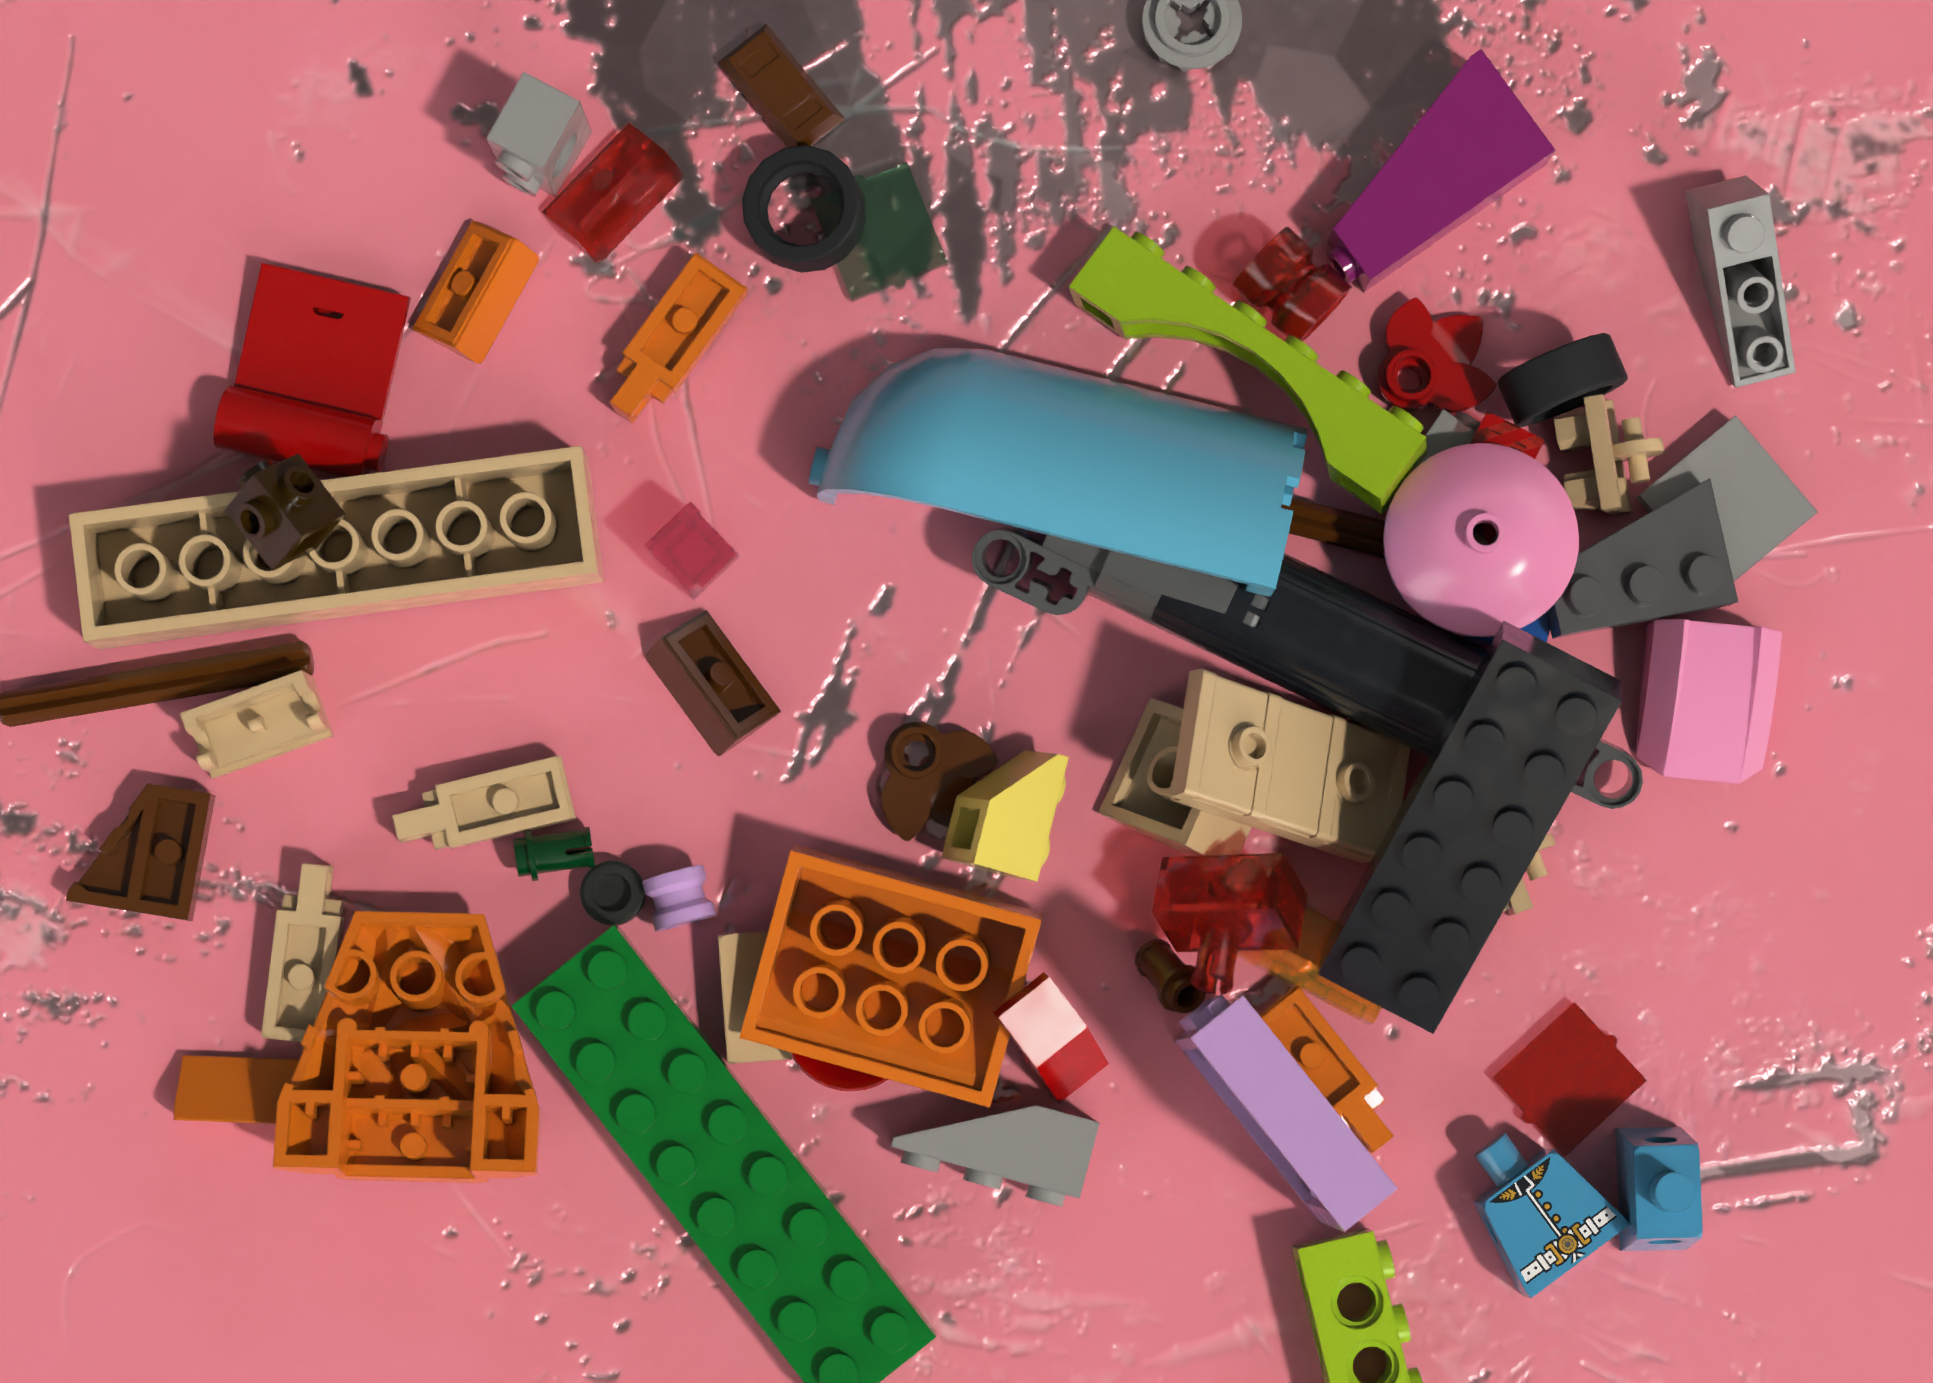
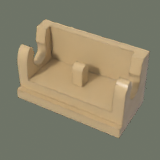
M303 670L180 713L185 730L194 737L199 750V754L196 755L197 762L203 770L210 773L212 779L334 737L314 677Z

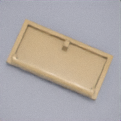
M1200 668L1190 671L1188 676L1174 774L1170 786V799L1174 802L1359 863L1371 862L1403 804L1410 748L1371 729L1348 722L1339 716L1319 712L1282 699L1279 695L1262 692Z

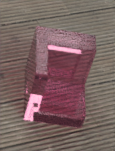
M692 502L683 507L644 544L650 556L693 600L739 558L738 553L703 518L700 510Z

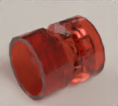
M1285 227L1250 261L1233 282L1232 288L1254 309L1262 310L1268 308L1271 310V325L1285 338L1291 335L1304 342L1338 307L1351 291L1352 286L1328 263L1316 266L1312 262L1313 249L1291 228Z

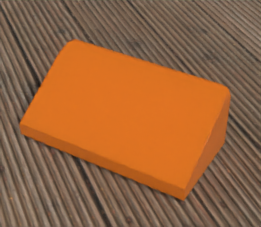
M472 220L412 330L469 361L481 364L539 261L538 255L517 238Z
M183 1055L174 1103L173 1120L276 1124L278 1098L284 1083H290L299 1059Z

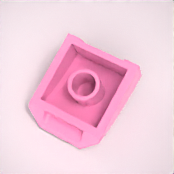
M1686 619L1653 620L1645 626L1635 749L1636 757L1663 777L1740 784L1762 770L1776 695L1782 632L1765 627L1690 621Z

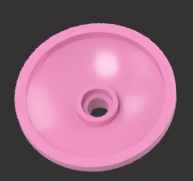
M1489 443L1465 444L1446 449L1431 456L1417 466L1402 482L1389 506L1383 533L1384 557L1391 580L1404 601L1423 619L1434 626L1458 635L1491 637L1496 636L1503 621L1519 629L1531 624L1545 614L1560 598L1573 575L1579 550L1578 523L1571 500L1557 478L1540 462L1523 452L1502 445ZM1480 523H1487L1493 526L1497 534L1496 541L1491 545H1481L1476 542L1473 537L1474 526Z

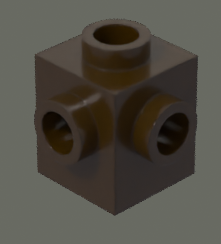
M299 453L274 465L270 459H265L251 467L238 480V484L242 489L225 509L241 533L250 541L272 571L317 549L346 515Z

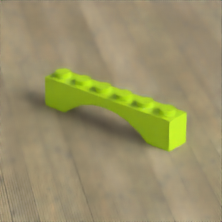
M1113 226L1068 286L1075 305L1124 339L1158 337L1193 341L1225 351L1257 368L1287 394L1306 418L1322 449L1330 479L1383 515L1402 482L1419 466L1427 455L1426 437L1421 434L1424 429L1423 425L1411 414L1397 406H1392L1387 411L1369 399L1370 389L1350 373L1340 370L1335 376L1317 364L1316 361L1319 359L1317 353L1300 339L1288 335L1283 341L1265 329L1266 319L1248 304L1237 300L1231 306L1213 293L1216 289L1215 285L1196 269L1185 266L1180 271L1163 260L1165 252L1144 234L1135 231L1129 237Z

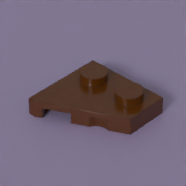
M147 783L130 806L129 815L119 827L112 830L99 848L100 854L79 882L75 881L69 888L66 901L193 921L216 795Z

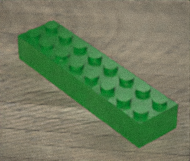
M615 925L610 927L511 1005L804 1383H880L936 1338L937 1332L620 927Z

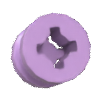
M703 865L671 871L642 881L645 894L653 898L656 912L652 917L656 932L691 924L717 915L714 903L705 898L702 885L707 877Z

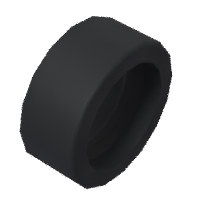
M809 145L783 148L765 158L749 176L742 198L744 223L761 252L778 266L801 273L825 270L844 260L860 241L867 219L865 196L848 165L830 151ZM811 173L822 176L835 186L840 196L841 214L837 226L828 237L815 244L796 245L786 242L774 232L769 222L768 205L773 191L782 181L795 174Z
M1600 333L1570 342L1539 355L1501 376L1497 384L1515 426L1525 427L1554 418L1585 405L1584 397L1610 393L1623 385L1628 380V375L1610 334Z

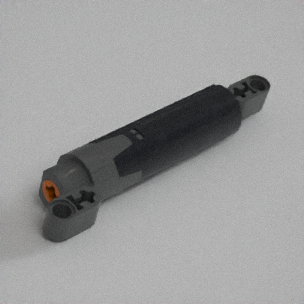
M1007 527L994 529L982 536L974 546L972 554L973 569L982 581L1046 613L1054 615L1069 614L1077 609L1086 597L1090 595L1429 757L1487 652L1485 648L1434 626L1422 618L1285 553L1276 589L1271 597L1245 591L1246 584L1050 535L1046 536L1043 543L1027 534ZM994 540H1008L1018 549L1020 562L1014 573L1001 575L990 569L986 561V552L988 546ZM1034 552L1044 557V561L1036 569L1054 576L1062 568L1072 572L1069 583L1078 588L1075 596L1065 594L1059 601H1055L1049 597L1052 587L1036 577L1030 581L1029 589L1019 585V581L1025 577L1031 568ZM1601 738L1571 792L1606 808H1622L1632 803L1639 795L1643 784L1642 770L1628 752ZM1610 760L1623 762L1628 770V778L1622 789L1613 793L1599 791L1594 785V774L1599 765Z

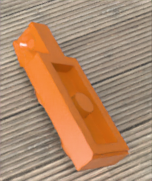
M695 253L622 352L624 359L616 371L625 377L626 380L610 401L612 409L631 423H634L652 397L664 404L672 392L675 394L726 325L747 296L748 288L698 253Z
M1298 985L1259 1015L1370 1153H1375L1394 1137L1374 1111L1375 1108L1385 1101L1376 1090L1379 1085Z

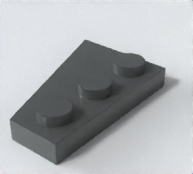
M1709 478L1664 505L1578 553L1574 572L1566 589L1555 604L1546 612L1552 639L1721 608L1738 602L1711 479Z

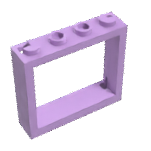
M1222 994L1214 998H1208L1197 1009L1179 1021V1024L1186 1032L1177 1038L1175 1042L1320 1223L1345 1232L1398 1189L1243 995L1226 1000Z

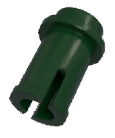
M589 826L579 830L532 836V831L528 830L525 831L526 837L513 839L518 877L531 875L532 881H538V874L595 867L592 848L566 851L567 849L592 846Z

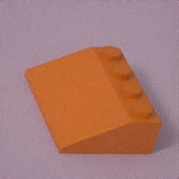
M796 844L790 850L739 1038L990 1108L1010 1037L993 1012L1023 989L1043 912Z

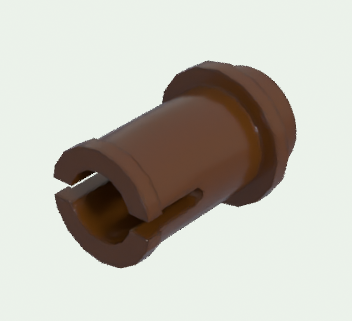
M1154 939L1147 942L1137 952L1135 965L1138 967V972L1146 977L1157 989L1159 1002L1165 1009L1171 1012L1189 1013L1197 1009L1206 996V983L1202 972L1193 965H1186L1171 949L1172 947L1168 942L1162 939Z

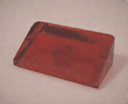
M628 123L542 212L595 262L600 263L681 181L683 173L664 149L632 124Z

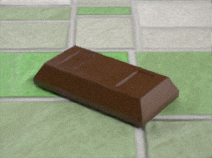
M767 24L718 61L720 67L787 147L813 146L845 120L844 116Z

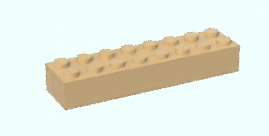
M582 446L320 480L346 515L317 549L273 571L225 511L240 491L69 514L83 641L100 650L604 582L589 458Z

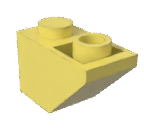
M1024 750L957 795L941 858L1005 877L1038 882L1041 867L1046 862L1050 851L1049 834L1056 806L1062 799L1065 791V771L1069 757L1055 753Z

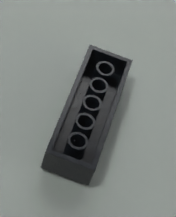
M1503 621L1324 945L1318 975L1434 1034L1622 702L1621 680Z

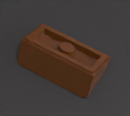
M707 610L661 637L646 654V660L717 756H721L731 750L781 712Z

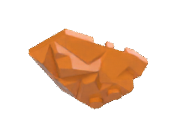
M355 911L324 987L327 992L313 1026L308 1025L301 1045L304 1049L290 1083H284L277 1101L273 1167L277 1170L304 1174H333L338 1179L363 1181L488 1182L489 1178H518L537 1175L541 1110L535 1089L533 1088L523 1053V1046L516 1028L507 996L508 993L485 915L469 913Z

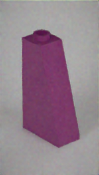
M1482 49L1470 56L1333 228L1327 241L1332 250L1327 255L1336 272L1346 283L1349 284L1355 280L1363 292L1367 291L1540 170L1548 163L1556 151Z

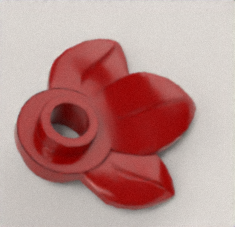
M1416 297L1400 306L1392 314L1387 324L1385 335L1389 354L1382 361L1377 374L1378 388L1384 399L1391 405L1403 410L1419 409L1429 403L1450 413L1466 411L1485 401L1494 392L1497 384L1487 373L1471 365L1481 345L1483 319L1472 315H1452L1433 322L1425 305ZM1403 369L1415 371L1419 376V386L1412 390L1404 389L1398 383V372Z

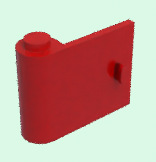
M261 263L234 386L229 385L226 387L218 405L213 431L215 447L278 462L299 453L310 469L343 477L369 474L371 470L380 472L388 448V435L382 434L381 429L411 297Z

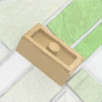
M768 932L718 935L728 1064L793 1059L788 1051L739 1038Z

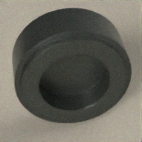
M605 861L599 863L588 871L582 881L580 889L582 905L594 920L602 924L617 926L628 923L640 913L644 906L646 894L642 885L643 879L634 868L623 862Z

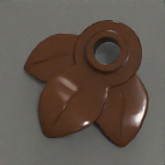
M923 722L906 723L894 730L886 742L884 753L885 763L891 774L881 793L882 809L889 825L905 841L913 839L921 831L929 817L936 823L949 828L957 795L976 783L974 778L983 776L997 765L998 759L990 746L974 733L962 730L941 734L935 727ZM912 743L923 744L929 753L928 760L920 766H912L907 763L904 758V750L908 745Z

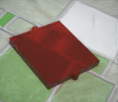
M1572 1002L1492 1077L1495 1083L1523 1112L1521 1120L1527 1124L1533 1123L1563 1156H1567L1647 1081L1616 1047L1617 1038L1614 1035H1605L1575 1002Z

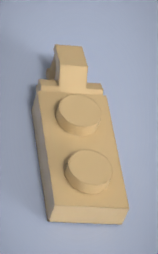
M561 755L435 785V790L422 793L424 808L392 815L398 841L400 840L401 843L432 836L435 850L447 847L455 849L576 819Z
M302 863L298 895L284 894L282 909H277L261 1038L302 1042L308 1025L313 1026L327 992L324 987L342 944L345 919L342 916L343 901L330 899L333 866Z

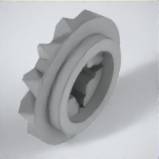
M1146 0L1142 13L1145 42L1157 54L1160 62H1167L1177 66L1184 72L1191 69H1211L1216 63L1232 53L1239 39L1242 29V11L1239 1ZM1206 2L1208 6L1205 9L1202 25L1208 33L1201 35L1197 31H1192L1187 37L1183 36L1180 41L1176 40L1181 25L1180 18L1175 15L1176 11H1183L1190 15L1196 9L1200 10Z

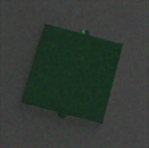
M907 162L864 178L862 175L854 176L865 196L867 219L858 244L844 260L836 263L851 302L892 286L898 290L904 289L907 280L948 265ZM837 190L811 199L825 237H828L837 226L841 214V201Z

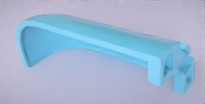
M936 347L890 364L852 399L830 450L817 447L810 471L809 484L819 486L817 491L818 501L832 505L835 504L839 493L866 494L900 499L1246 584L1245 591L1271 597L1276 589L1294 512L1281 508V505L1290 506L1294 487L1298 488L1305 456V449L1303 447L1305 446L1308 432L1307 428L987 349Z

